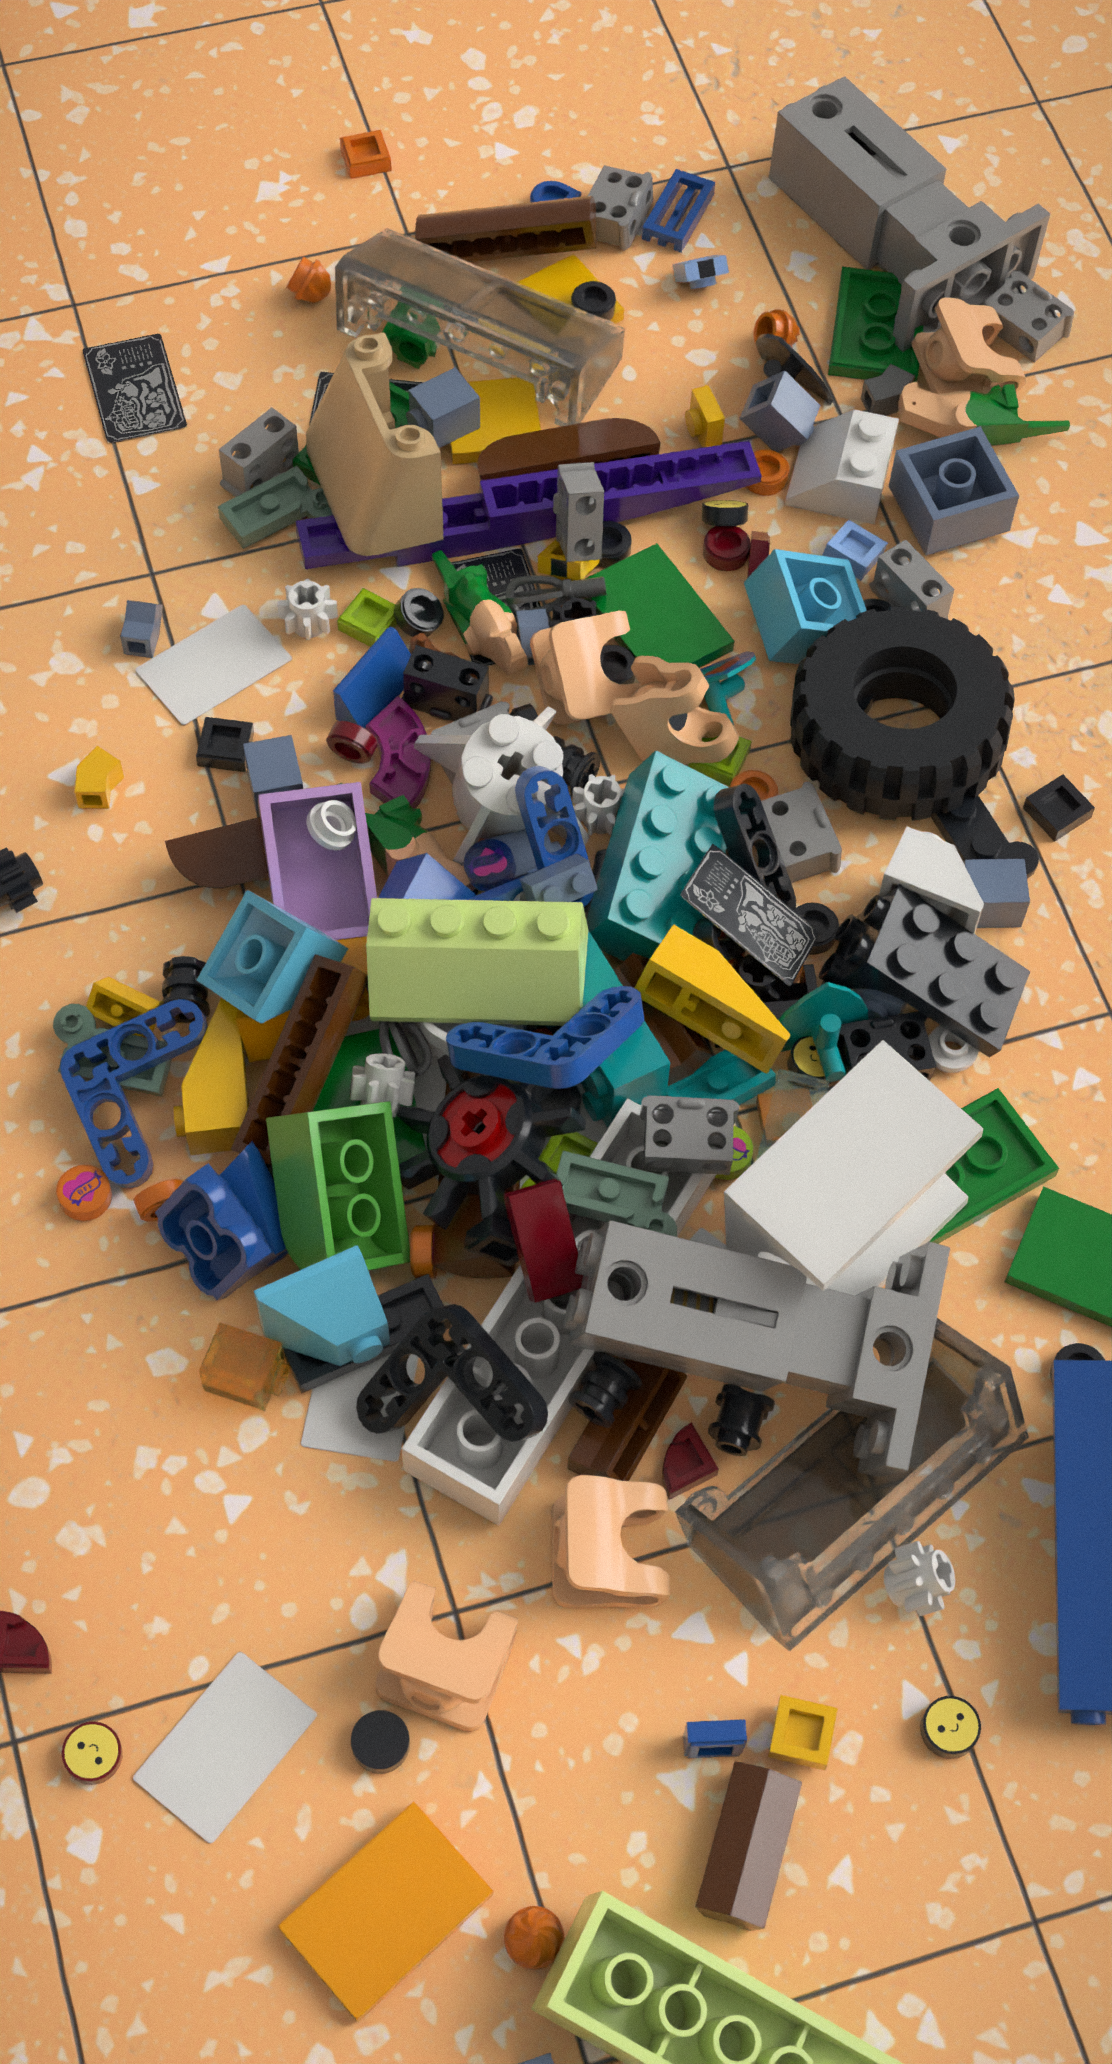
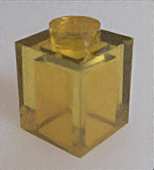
M219 1322L199 1369V1375L204 1391L265 1411L272 1394L280 1396L289 1375L290 1365L285 1363L281 1342Z

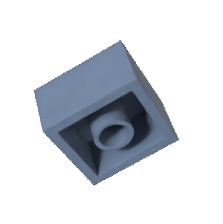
M981 427L899 449L895 452L889 488L925 555L1010 531L1019 494Z

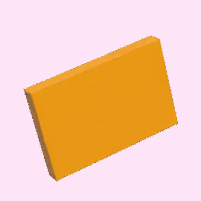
M413 1801L278 1925V1929L358 2023L494 1895V1891Z

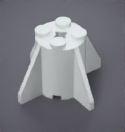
M548 706L534 721L520 716L513 717L508 714H500L491 721L482 724L472 735H419L414 744V749L456 773L452 785L454 805L461 823L469 831L453 859L454 862L463 866L480 838L487 840L488 838L525 829L515 794L516 782L522 772L530 767L542 766L558 773L562 777L563 751L560 745L555 742L553 736L546 731L557 711ZM540 780L537 782L539 786L538 791L533 793L532 797L544 804L547 814L559 813V811L555 812L547 807L544 792L550 789L551 785ZM577 818L583 842L586 845L590 836ZM557 825L549 829L565 840L567 839L564 826Z

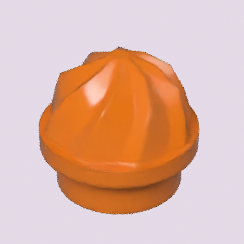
M303 256L286 288L296 293L294 298L298 301L301 299L316 303L329 295L331 291V277L321 265V261L316 259L312 262Z
M774 309L771 312L762 313L756 320L753 331L754 341L756 343L761 334H772L781 337L792 347L793 344L798 342L797 337L800 334V328L795 318L786 311Z
M529 1906L517 1911L509 1919L504 1932V1944L509 1957L518 1966L528 1970H540L553 1964L565 1940L564 1929L558 1917L552 1911L540 1906Z

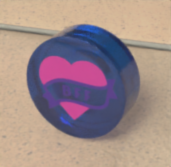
M481 840L472 845L465 854L463 865L468 880L480 891L486 892L513 880L516 874V861L510 847L500 840Z

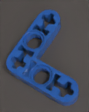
M542 766L530 767L522 772L516 782L515 794L537 869H543L576 853L589 860L568 787L563 777ZM540 780L551 785V788L544 792L547 807L555 812L559 811V813L547 814L544 804L532 797V794L538 791L539 786L537 782ZM553 826H564L567 833L565 844L558 851L548 852L544 846L545 834ZM517 878L466 900L513 901L518 894L524 891L520 878ZM594 892L572 902H582L584 907L593 898Z
M627 986L603 990L553 1036L484 1022L461 1024L451 1029L446 1035L450 1062L455 1068L528 1084L556 1089L572 1087L585 1080L644 1022L641 993L637 989Z
M177 999L85 1040L66 1051L61 1060L60 1071L63 1081L102 1170L108 1179L120 1187L131 1189L145 1183L152 1174L154 1164L151 1152L120 1082L181 1055L201 1043L208 1027L206 1017L198 1006L189 1000ZM180 1013H183L187 1019L195 1017V1021L189 1024L190 1034L182 1037L177 1031H172L163 1035L162 1038L168 1045L161 1049L157 1037L149 1029V1026L155 1023L161 1032L173 1028L176 1025L174 1017ZM135 1033L144 1035L148 1040V1050L145 1055L134 1061L124 1059L120 1051L124 1038ZM106 1046L109 1047L110 1055L119 1065V1068L112 1071V1067L107 1062L92 1069L94 1078L90 1081L84 1080L80 1075L74 1076L73 1074L80 1070L79 1060L87 1057L92 1063L106 1059L107 1056L101 1051ZM106 1102L117 1104L121 1111L120 1120L117 1125L108 1130L96 1128L93 1122L95 1109ZM129 1130L131 1131V1137H123ZM121 1138L125 1149L132 1156L140 1155L141 1159L134 1163L136 1172L128 1176L123 1170L115 1171V1166L121 1163L119 1152L112 1143L104 1148L103 1142H110Z

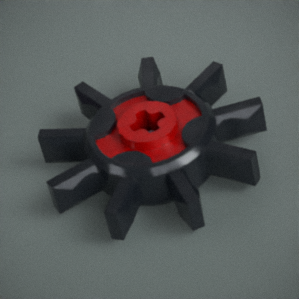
M445 1054L437 1062L442 1078L448 1083L451 1091L440 1102L436 1110L429 1111L419 1107L400 1106L396 1114L412 1130L417 1133L427 1134V1150L399 1164L401 1184L410 1190L439 1174L444 1176L422 1213L444 1230L448 1228L468 1193L479 1195L480 1212L483 1220L492 1213L507 1219V1209L503 1197L506 1189L517 1184L526 1175L535 1184L551 1179L559 1180L555 1172L545 1162L539 1160L546 1137L584 1131L586 1120L572 1106L543 1111L539 1103L555 1088L524 1082L518 1083L514 1080L485 1074L469 1079L467 1072L455 1068L450 1062V1057Z

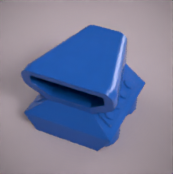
M253 1141L220 1175L208 1163L186 1178L155 1212L158 1217L159 1231L164 1241L175 1251L183 1252L189 1261V1271L195 1285L206 1295L214 1296L216 1301L228 1297L251 1278L275 1265L289 1254L280 1228L275 1183L260 1151Z

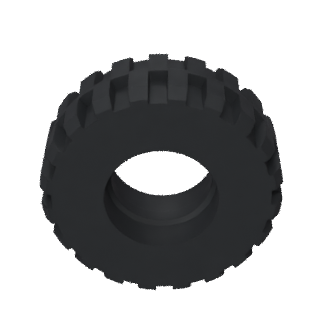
M890 607L888 611L876 612L875 609L861 612L856 615L855 619L849 622L847 619H844L828 630L827 637L822 635L816 639L808 648L806 658L798 665L795 674L790 718L793 751L800 758V766L808 778L813 782L817 780L820 783L819 789L834 801L839 799L846 803V807L862 815L868 812L879 815V819L896 821L897 817H911L912 821L928 819L931 817V814L938 811L945 814L962 806L964 793H968L974 798L987 787L988 780L996 776L1002 765L1004 752L1007 749L1015 702L1014 688L1008 681L1009 672L1002 659L998 655L993 656L992 646L980 634L976 636L972 634L968 626L959 620L952 618L950 621L940 617L938 612L922 609V612L906 610V607ZM874 693L873 702L890 698L912 700L931 709L940 720L920 728H895L872 719L861 709L858 703Z

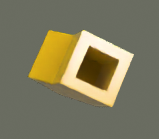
M98 745L77 765L75 796L78 808L109 809L111 791L124 779L121 761Z

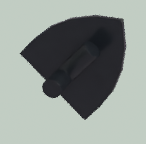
M761 334L759 336L756 346L761 358L766 361L763 370L767 378L785 370L800 385L830 405L832 404L833 399L825 383L785 340L772 334Z

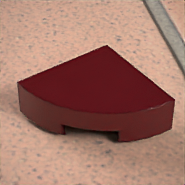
M751 532L747 578L769 556L770 535H768V532Z
M692 1422L683 1427L674 1436L665 1454L662 1479L669 1500L718 1475L719 1468Z
M0 1611V1673L52 1674L51 1654L40 1632L20 1615Z

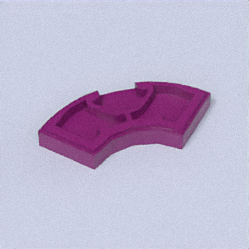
M397 696L366 725V730L377 739V748L381 757L379 770L369 783L370 793L383 803L404 795L410 805L416 809L429 783L431 758L414 749V744L419 735H427L415 711L403 699Z

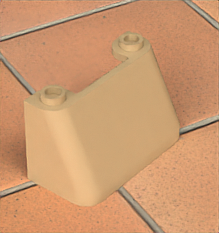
M385 332L362 335L347 345L305 433L308 457L345 544L352 552L364 556L379 555L443 540L441 452L432 434L424 428L416 425H404L395 428V420L390 407L389 366L392 362V348Z

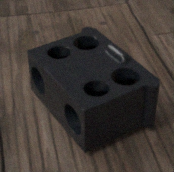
M415 646L403 672L404 694L401 698L412 709L428 713L432 717L442 720L457 721L491 705L493 696L489 694L488 666L422 646ZM424 660H428L429 662H431L432 665L426 663ZM469 674H474L477 678H474Z
M916 1011L841 1024L837 1047L841 1053L846 1074L884 1040L930 1081L936 1065L925 1027L928 1017Z

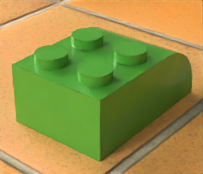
M391 1102L371 1103L266 1118L280 1228L284 1244L294 1263L302 1270L358 1245L368 1270L409 1263L410 1245Z

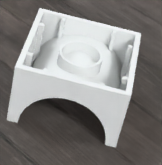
M882 1040L724 1191L726 1249L792 1265L807 1277V1284L818 1286L823 1291L827 1288L857 1295L873 1286L882 1288L886 1284L887 1274L893 1261L898 1262L900 1256L929 1242L967 1204L968 1196L945 1172L982 1137L983 1128Z

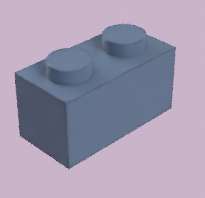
M577 853L520 878L527 901L572 902L598 890L589 860Z

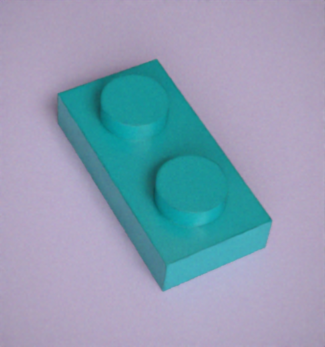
M723 1050L708 1059L692 1075L667 1086L666 1096L734 1100L741 1105L757 1096V1094H761L774 1087L776 1074L771 1068L766 1074L729 1051Z

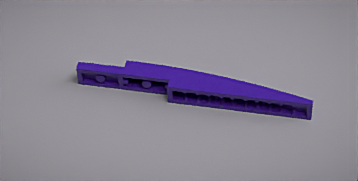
M750 441L594 464L596 474L604 490L603 521L622 522L760 483L762 477ZM558 469L480 481L479 493L444 498L442 499L443 540L379 555L364 556L352 552L345 544L334 515L297 520L296 534L305 569L390 556H395L397 567L431 562L433 561L432 553L442 550L447 558H454L556 537V514L553 512V496L557 493Z

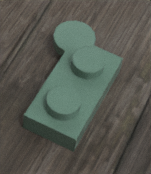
M298 466L218 506L220 520L243 549L295 523L297 520L305 517L311 519L333 515L322 488L312 490L308 485V479Z
M80 1004L63 1006L56 1013L53 1021L55 1034L63 1043L68 1044L67 1048L63 1050L62 1058L66 1051L73 1046L109 1030L100 1027L96 1029L94 1015L87 1007ZM132 1034L127 1036L120 1047L122 1057L131 1061L142 1058L148 1050V1040L146 1037ZM158 1040L160 1049L168 1045L165 1041ZM106 1046L101 1049L107 1056L106 1059L92 1063L87 1057L79 1060L80 1070L73 1074L74 1076L80 1075L84 1080L90 1081L94 1078L92 1074L94 1067L107 1062L112 1067V1071L119 1068V1065L110 1055L109 1047ZM172 1059L120 1082L121 1087L162 1097Z
M563 1151L556 1175L563 1184L562 1189L568 1213L604 1222L611 1220L677 1237L675 1220L668 1213L661 1211L668 1187V1176Z

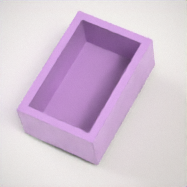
M361 782L259 794L258 806L272 904L319 929L334 940L367 936L371 898H377ZM337 800L346 804L353 811L357 827L353 841L346 848L337 851L329 850L313 839L308 831L306 819L309 811L316 804Z

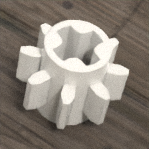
M309 579L297 582L293 586H285L286 600L277 601L279 618L285 619L286 633L291 634L295 632L306 640L317 637L323 632L328 634L330 632L329 619L338 617L337 601L330 599L329 586L324 585L321 587L318 583Z
M591 774L584 789L581 787H574L572 802L575 804L573 806L575 814L580 822L583 821L590 836L594 833H608L610 836L612 834L625 789L620 788L619 784L615 781V775L595 777Z
M382 1053L369 1055L366 1057L365 1067L353 1066L350 1099L361 1100L360 1105L390 1101L392 1117H395L400 1104L405 1106L412 1105L415 1073L405 1071V1061L395 1055Z
M919 1540L895 1548L897 1560L890 1561L884 1570V1584L892 1602L899 1607L905 1606L907 1613L917 1610L920 1616L943 1610L945 1607L942 1597L950 1595V1592L955 1587V1573L948 1556L941 1550L934 1551L931 1544L922 1547Z

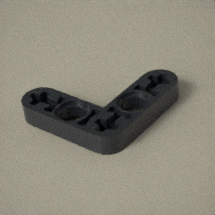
M748 784L721 789L714 799V813L730 858L791 909H796V896L756 790ZM752 845H754L757 850L758 866L754 861ZM705 916L695 924L693 936L718 950L727 961L735 959L746 951L726 933V937L718 939L721 935V929Z
M456 1304L437 1307L427 1311L361 1390L356 1404L358 1418L363 1427L369 1432L381 1434L400 1429L412 1419L448 1376L496 1434L504 1440L515 1442L536 1436L544 1429L548 1418L546 1402L538 1390L473 1315L463 1306ZM445 1321H449L452 1325L448 1332L452 1340L445 1341L443 1337L446 1331L443 1323ZM471 1344V1348L466 1350L463 1345ZM412 1354L419 1357L424 1364L425 1376L420 1384L412 1381L407 1373V1360ZM478 1357L488 1361L492 1368V1381L488 1387L481 1386L474 1377L473 1365ZM398 1391L402 1395L393 1397L386 1405L385 1411L388 1416L384 1417L380 1412L384 1406L381 1398L393 1395ZM499 1394L503 1399L496 1401L494 1396ZM519 1403L524 1408L520 1415L523 1421L521 1424H517L514 1420L517 1414V1409L514 1405Z

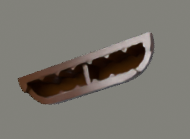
M607 418L501 438L488 445L481 452L477 461L480 479L483 481L557 470L558 465L589 462L597 464L657 455L660 451L661 442L657 434L641 422L625 418Z
M260 817L165 841L169 857L175 868L182 876L199 886L214 889L227 888L268 877Z

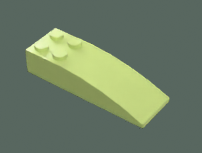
M603 1890L585 1896L531 2010L625 2064H903Z

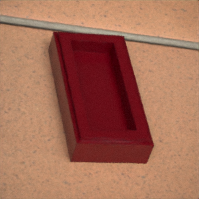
M551 1179L503 1194L529 1300L538 1303L581 1288L584 1275L575 1273L578 1250L561 1181Z

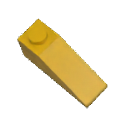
M674 924L649 959L635 986V989L641 993L643 1001L766 1074L791 1035L718 950Z
M222 997L181 1085L183 1105L173 1106L176 1136L187 1138L190 1155L233 1151L231 1147L249 1108L244 1045L235 1020L238 1008Z

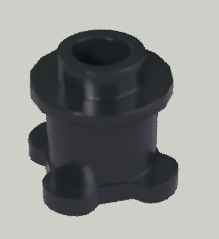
M724 1384L721 1393L717 1394L715 1403L720 1406L716 1422L709 1424L708 1434L716 1440L715 1446L719 1450L735 1456H746L748 1451L761 1448L762 1439L759 1436L762 1421L767 1419L770 1411H773L775 1401L766 1395L744 1390L740 1386Z

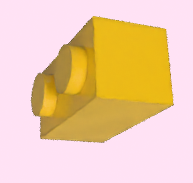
M108 976L93 983L86 1007L94 1017L116 1027L159 1007L160 1001ZM156 1023L149 1026L152 1032H154ZM137 1033L132 1034V1035H137V1036H142V1037L144 1036V1035H142V1034H137Z

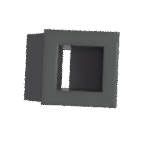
M890 364L881 376L864 380L861 401L867 412L884 416L898 413V401L904 386L914 382L915 375Z

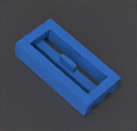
M675 169L642 227V240L650 242L652 237L658 238V245L666 247L668 242L674 244V251L682 253L714 196L715 182ZM682 184L688 186L665 227L660 226ZM701 190L679 231H675L697 191Z

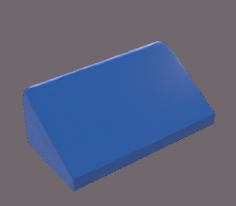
M390 626L383 632L333 690L336 720L352 722L366 729V725L403 692V672L411 654L399 633Z

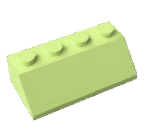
M371 898L366 943L371 1021L565 1025L583 1008L588 926L583 903Z

